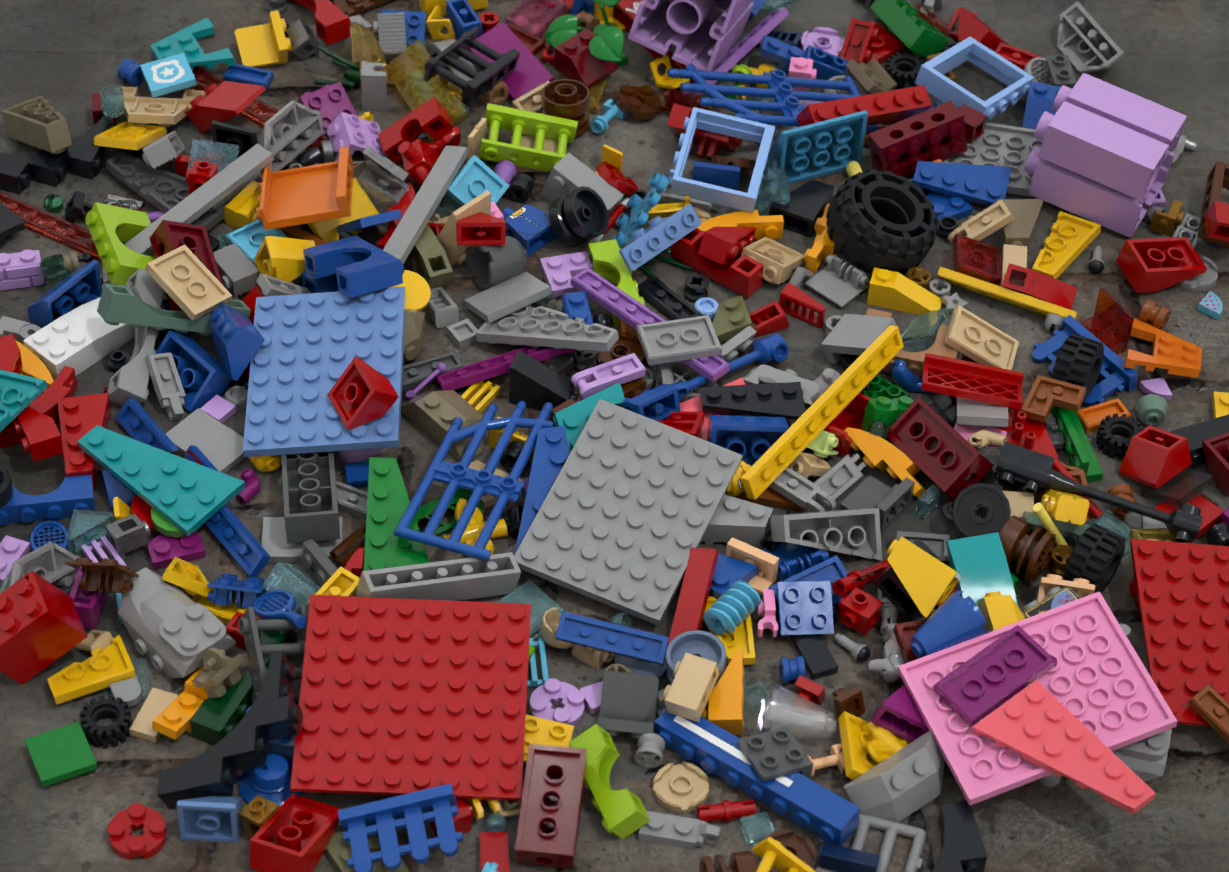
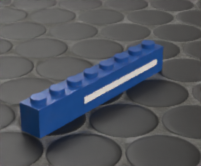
M666 709L654 721V734L664 738L665 747L677 752L685 760H690L701 766L707 773L714 774L723 779L731 787L742 790L752 799L766 804L776 813L795 821L801 828H807L819 835L825 842L841 846L859 826L860 807L799 772L762 781L737 746L740 738L707 719L701 717L699 722H695L668 713Z

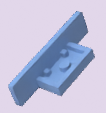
M691 204L686 205L671 216L665 218L657 216L648 222L649 226L643 229L641 227L630 234L632 238L625 242L626 246L619 253L629 271H634L699 227L701 221Z

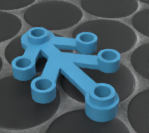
M655 173L650 178L648 184L651 187L643 201L637 194L632 195L628 200L627 205L632 208L631 216L628 217L622 213L617 218L615 225L620 229L613 240L616 239L619 248L626 246L625 242L632 238L630 234L646 223L649 215L646 213L659 202L661 198L659 194L666 189L670 182V179L662 173Z

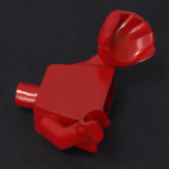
M452 127L440 135L434 142L425 143L421 139H416L411 143L404 141L400 144L398 152L402 156L404 169L420 188L445 146H459L461 140L459 127Z

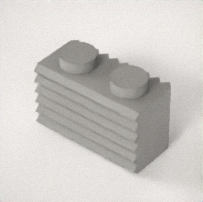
M377 14V21H373L374 35H378L379 40L374 41L375 55L380 56L381 63L406 62L405 14Z
M173 131L144 147L142 156L148 166L156 169L183 154L185 147L176 131Z
M236 243L213 252L223 286L235 297L247 291L250 292L255 285H258L256 282L259 277L258 268L251 263V260L246 257Z

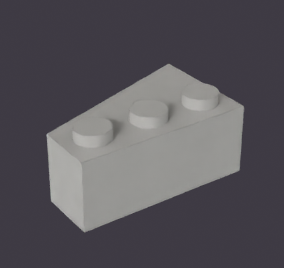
M569 152L553 167L540 193V196L554 201L581 186L589 187L602 198L609 216L620 204L624 196Z
M725 495L702 541L705 542V545H713L714 542L728 543L733 537L753 547L762 548L761 540L771 531L770 515H773V508Z

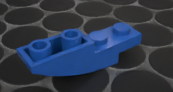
M764 35L761 40L759 55L775 61L776 69L789 74L791 57L813 59L812 69H817L816 79H830L835 76L848 74L846 64L849 61L840 56L825 52L820 48L808 45L804 51L767 35Z

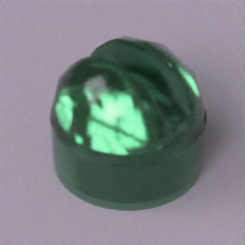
M52 193L46 196L44 208L47 213L58 214L63 211L64 204L60 195Z
M876 420L871 423L867 432L886 440L889 427L885 422Z

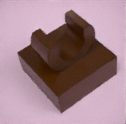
M854 686L847 691L844 688H840L832 693L837 720L844 711L856 717L865 713L863 693L858 687Z

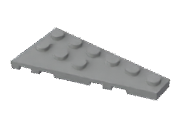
M531 304L494 322L488 323L486 321L475 333L477 342H488L489 344L502 343L511 346L528 345L531 347H553L554 349L568 348L577 351L595 350L597 352L609 351L619 339L616 329L597 323L588 325L585 324L584 319L577 317L575 320L569 319L566 313L543 306L534 308L531 307Z

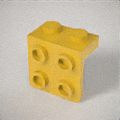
M279 11L269 12V24L235 30V38L242 65L258 68L288 63V51L292 50L289 38H285L286 23L284 18L280 19Z

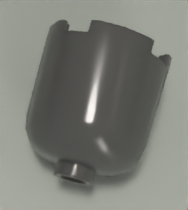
M508 235L506 236V245H472V247L466 250L467 269H472L476 278L473 279V283L483 290L524 273L526 269L527 252L525 248L522 247L516 238Z

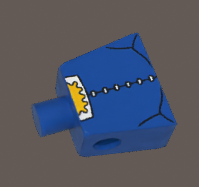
M525 205L516 212L510 207L502 211L505 220L506 236L514 237L521 243L527 252V258L557 238L551 228L549 214L531 205Z

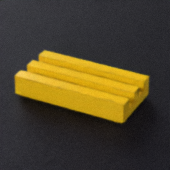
M483 380L472 384L461 397L473 407L476 406L475 409L482 413L500 394V386L496 385L493 387L492 382L487 381L485 383ZM486 392H489V393L479 402V399H480Z

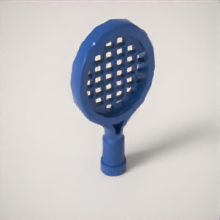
M57 521L39 523L30 534L29 543L31 550L34 551L41 547L40 545H45L49 542L60 543L57 545L68 550L70 536L67 528Z
M285 590L267 591L258 596L253 603L254 613L260 619H288L297 628H304L307 624V618L294 611L296 607L294 596Z

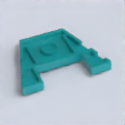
M208 18L150 45L156 60L184 53L191 70H194L193 66L205 65L207 69L216 68L218 63H226L227 66L235 65L234 56L228 48L205 54L196 41L197 39L215 35L214 26Z
M616 383L555 413L553 417L555 427L565 426L570 453L600 399L621 407L625 397L620 383Z

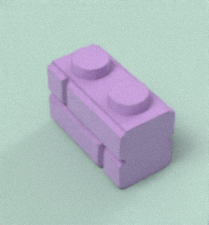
M23 250L22 252L10 254L0 253V291L44 285L39 250Z

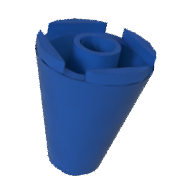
M954 591L911 637L912 643L910 648L916 657L921 658L989 633V629L984 631L983 624L986 623V619L981 610L969 596L964 599L960 595L963 591Z

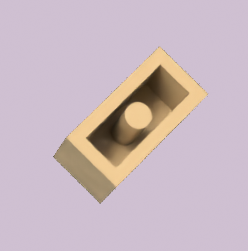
M685 653L683 660L678 661L675 666L674 681L672 685H667L663 701L666 703L668 713L699 722L719 676L717 662Z

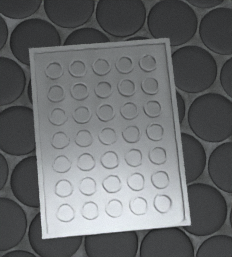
M600 399L514 555L517 564L523 571L659 626L685 575L691 547H699L742 462L743 455Z

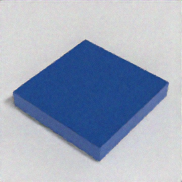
M397 209L360 218L339 225L336 228L338 235L341 230L351 233L401 219L402 215L400 210Z

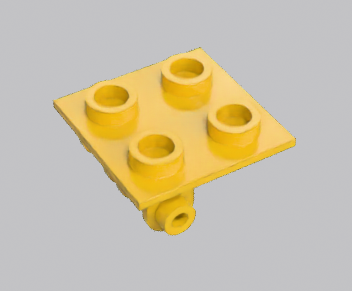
M526 715L523 762L527 763L529 744L569 747L574 726Z

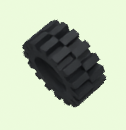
M897 52L895 56L892 54L886 59L885 70L897 83L896 87L903 89L918 86L915 84L921 65L924 64V61L920 60L921 57H914L913 53L907 55V52H903V55H900Z
M1118 413L1113 414V418L1108 415L1106 419L1101 420L1096 444H1098L1099 450L1103 449L1102 453L1104 455L1110 453V458L1112 459L1118 456V460H1123L1132 437L1144 429L1143 426L1140 427L1141 423L1139 421L1134 422V417L1126 418L1127 414H1122V417H1119ZM1114 435H1123L1128 439H1120L1115 437Z
M104 695L99 696V701L93 698L90 700L91 705L86 703L83 706L84 710L80 712V723L88 744L91 745L94 742V747L96 748L103 744L104 749H109L108 744H113V747H117L119 740L124 743L126 736L130 737L129 729L132 725L131 710L127 702L123 703L122 698L118 697L115 701L114 695H109L108 699H104ZM103 718H114L117 720L108 726L96 724L97 721Z

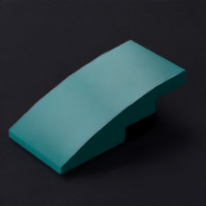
M998 532L946 541L950 568L961 575L956 588L963 591L960 595L964 599L969 596L978 606L977 602L984 598L986 593L1000 591L1001 595L1010 594L1018 606L1006 555Z

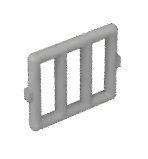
M860 813L859 826L856 829L851 849L862 851L869 827L886 831L879 853L880 859L877 872H886L897 834L913 838L904 872H920L923 861L920 857L926 839L925 830ZM820 838L819 846L822 849L825 841ZM818 855L817 862L814 868L816 872H837L818 867Z

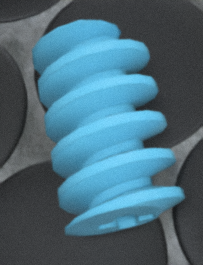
M737 580L704 613V621L707 627L715 634L723 635L724 632L732 634L735 628L742 624V620L747 619L748 614H751L755 607L761 604V598L749 583Z

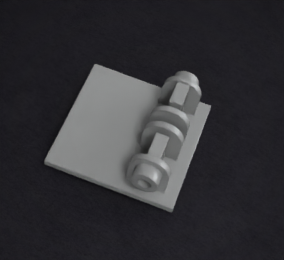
M829 254L826 258L828 265L805 282L806 286L841 308L870 285L869 278L865 272L858 270L847 261L844 262L836 254Z

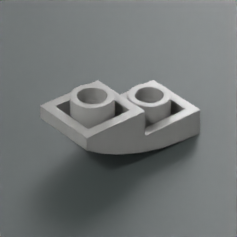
M1186 213L1173 237H1187L1195 249L1201 238L1197 237L1200 218Z

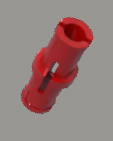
M754 799L737 802L722 800L721 803L697 805L698 820L707 823L714 821L730 823L734 819L756 817Z

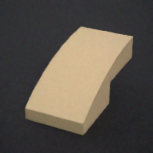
M1003 244L1001 287L1009 263L1027 268V246Z

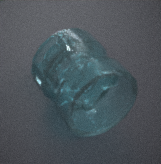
M117 85L103 87L100 90L102 113L112 118L121 116L125 112L123 89Z

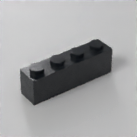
M1229 414L1170 431L1173 434L1187 438L1192 461L1190 466H1197L1207 462L1202 442L1229 432Z

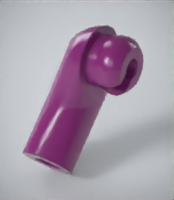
M250 468L243 470L240 475L241 479L245 481V488L236 495V499L241 505H246L261 488L257 474H254V471Z

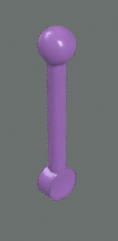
M439 363L437 369L414 390L407 391V399L410 400L417 396L416 394L440 372H445L447 369L446 364Z

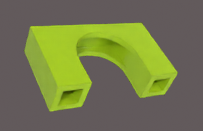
M98 202L94 203L91 211L87 213L85 220L92 240L95 243L110 283L126 286L127 279L138 268L145 270L147 263L154 260L155 257L137 253L126 247L122 242L127 243L151 224L146 212Z

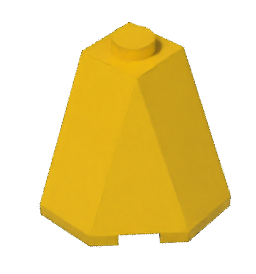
M265 236L254 258L256 268L259 270V276L263 273L293 284H299L302 282L301 273L306 270L303 249L316 246L315 241Z
M901 537L899 541L895 539L887 550V553L890 554L887 558L888 562L921 614L929 618L936 611L934 607L936 605L939 606L948 598L960 580L961 575L904 537Z
M1000 591L989 592L977 602L979 609L986 619V623L983 624L984 631L989 629V632L1026 619L1010 594L1001 595Z

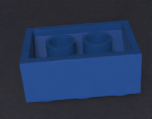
M1030 83L1022 128L1036 129L1045 111L1056 114V112L1052 111V106L1061 87L1045 83Z
M93 260L78 267L56 286L49 289L37 301H34L28 307L29 322L42 329L73 309L101 297L102 287L98 261Z
M222 302L219 307L212 311L209 326L216 356L231 378L237 381L265 339L245 314Z
M169 330L156 351V354L172 353L186 395L183 407L190 413L203 407L214 396L219 395L221 397L232 380L225 367L186 334Z
M709 415L707 441L743 455L742 461L752 466L789 429L785 417Z

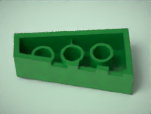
M875 0L870 7L876 13L875 17L886 24L892 33L923 60L927 56L940 53L949 41L941 31L907 0Z

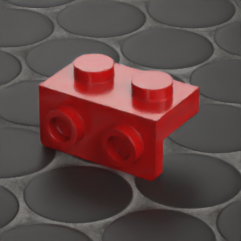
M852 18L840 57L847 61L853 59L859 64L861 61L865 64L868 63L873 55V50H871L873 42H877L880 34L877 23L874 21L869 23Z

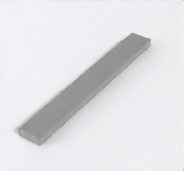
M257 143L124 245L137 253L149 256L153 253L149 238L162 220L191 224L274 160L272 153Z
M445 146L385 245L383 251L400 259L402 264H404L469 154L467 147Z

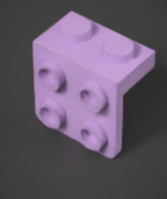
M341 112L333 123L328 126L327 134L332 144L335 161H339V148L349 146L351 156L356 150L363 152L370 145L374 148V151L383 157H387L383 152L378 135L381 133V129L376 122Z

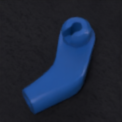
M897 360L893 363L891 374L901 387L909 392L931 393L930 391L921 390L920 377L912 374L906 368L907 364L905 361Z

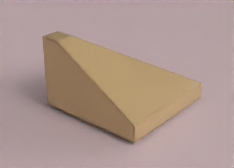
M92 629L87 634V638L76 645L75 648L76 650L90 652L97 648L103 650L112 644L113 636L110 631Z

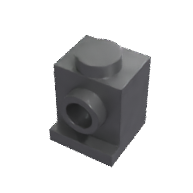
M300 19L286 30L290 37L291 51L303 61L317 51L316 46H320L312 29Z
M135 513L106 525L109 541L122 559L126 558L125 553L137 550L139 547L149 543L150 529L145 521L141 522Z

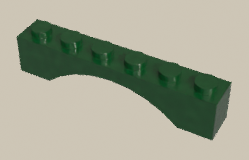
M292 630L259 631L260 644L297 642L296 632ZM271 655L263 656L265 669H269ZM250 670L239 682L226 690L227 692L222 697L209 698L203 701L190 720L192 738L214 746L238 725L246 715V710L253 704L254 689Z

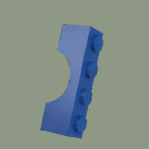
M92 474L65 477L62 484L56 490L44 495L24 494L12 484V498L5 506L0 508V525L96 515Z

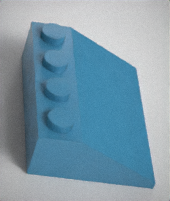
M865 110L782 131L770 149L767 159L766 170L778 187L840 172L846 170L847 164L851 161H856L861 166L868 112Z

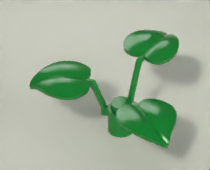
M593 0L595 3H601L600 10L605 23L599 24L594 28L593 33L598 36L591 39L589 50L594 57L600 60L622 62L624 34L620 28L611 26L604 8L605 5L614 7L620 0ZM574 15L560 16L548 27L545 34V42L555 48L585 28L577 27L579 21Z

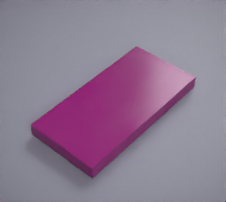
M501 22L476 39L500 54H506L513 48L521 52L515 71L503 79L509 87L508 96L513 101L547 81H554L553 76L504 22ZM473 48L469 50L489 63L495 62Z
M1016 625L934 684L933 690L972 727L1053 668L1056 660L1019 625Z

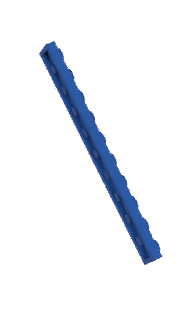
M128 398L116 416L117 421L128 434L137 441L166 452L180 451L138 401ZM224 505L205 524L250 577H258L271 556L229 507Z

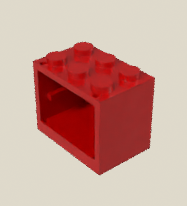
M34 571L29 572L0 594V671L18 683L25 684L87 638L72 597Z

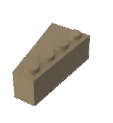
M42 96L1 111L7 135L10 138L30 146H35L41 150L49 151L52 154L61 153L65 150V147L72 145L66 118L58 111H55L53 106H49V102L47 100L44 101Z

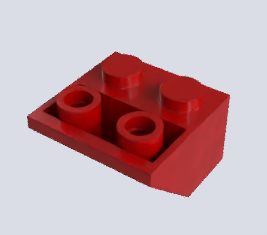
M1151 425L1147 426L1132 437L1120 466L1119 474L1158 489L1192 464L1187 438Z

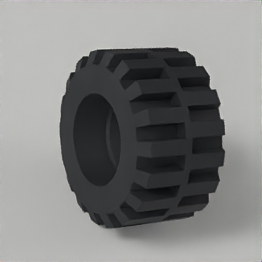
M1074 333L1065 340L1057 355L1051 378L1086 387L1084 401L1092 392L1102 367L1104 358L1103 343Z
M1096 523L1090 526L1082 534L1070 555L1065 569V580L1073 581L1075 578L1089 580V584L1095 585L1094 593L1099 591L1102 593L1111 582L1121 563L1125 551V538Z

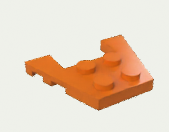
M1132 318L1128 335L1153 342L1152 356L1128 349L1124 367L1133 369L1134 365L1145 366V371L1154 372L1155 368L1168 369V374L1198 378L1201 369L1202 348L1143 321Z

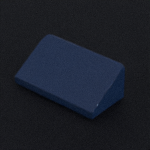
M824 842L819 855L818 867L837 872H877L880 855Z

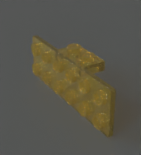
M416 40L397 58L393 59L385 69L412 111L432 97H435L447 109L452 126L454 127L469 114L461 102L462 96L460 94L462 89L439 75H435L428 82L423 80L426 72L424 70L425 64L432 57L422 42ZM427 133V135L429 136V138L431 139V141L434 142L436 139H433V138Z

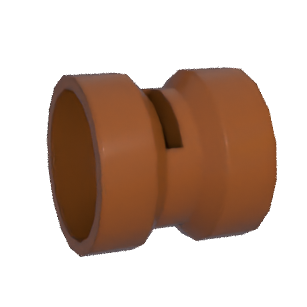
M1147 300L1140 311L1138 320L1147 324L1150 323L1154 327L1163 330L1171 316V309L1157 307L1156 302Z
M1128 484L1114 485L1107 492L1136 502L1133 498L1132 488ZM1112 506L1114 517L1124 520V516L1129 511Z

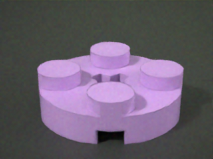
M817 27L814 28L813 32L808 33L806 31L803 34L800 48L805 51L807 46L810 45L835 56H840L845 39L843 37L841 39L838 36V32L833 29Z
M551 678L533 691L530 697V712L535 717L576 727L584 716V694L571 684ZM552 704H561L563 708L557 707L552 709Z

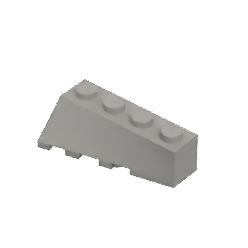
M879 508L770 515L772 542H786L882 561Z

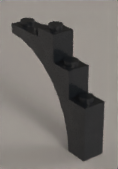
M104 115L95 126L81 136L71 140L72 145L65 147V150L61 153L52 154L46 150L24 153H0V190L20 195L24 188L29 186L31 181L57 187L60 181L65 179L67 173L93 180L95 175L103 168L104 159L101 155H103L106 148L94 145V137L114 127L113 117Z
M282 651L271 653L269 670L263 687L250 710L232 731L201 755L159 772L157 796L170 810L177 808V801L208 796L232 797L233 787L236 783L235 772L265 766L267 753L270 751L269 741L299 735L303 713L300 706L296 705L293 701L294 691L292 682L296 674L295 666Z
M967 801L941 804L938 816V826L941 835V855L932 872H984L987 853L971 806H969Z

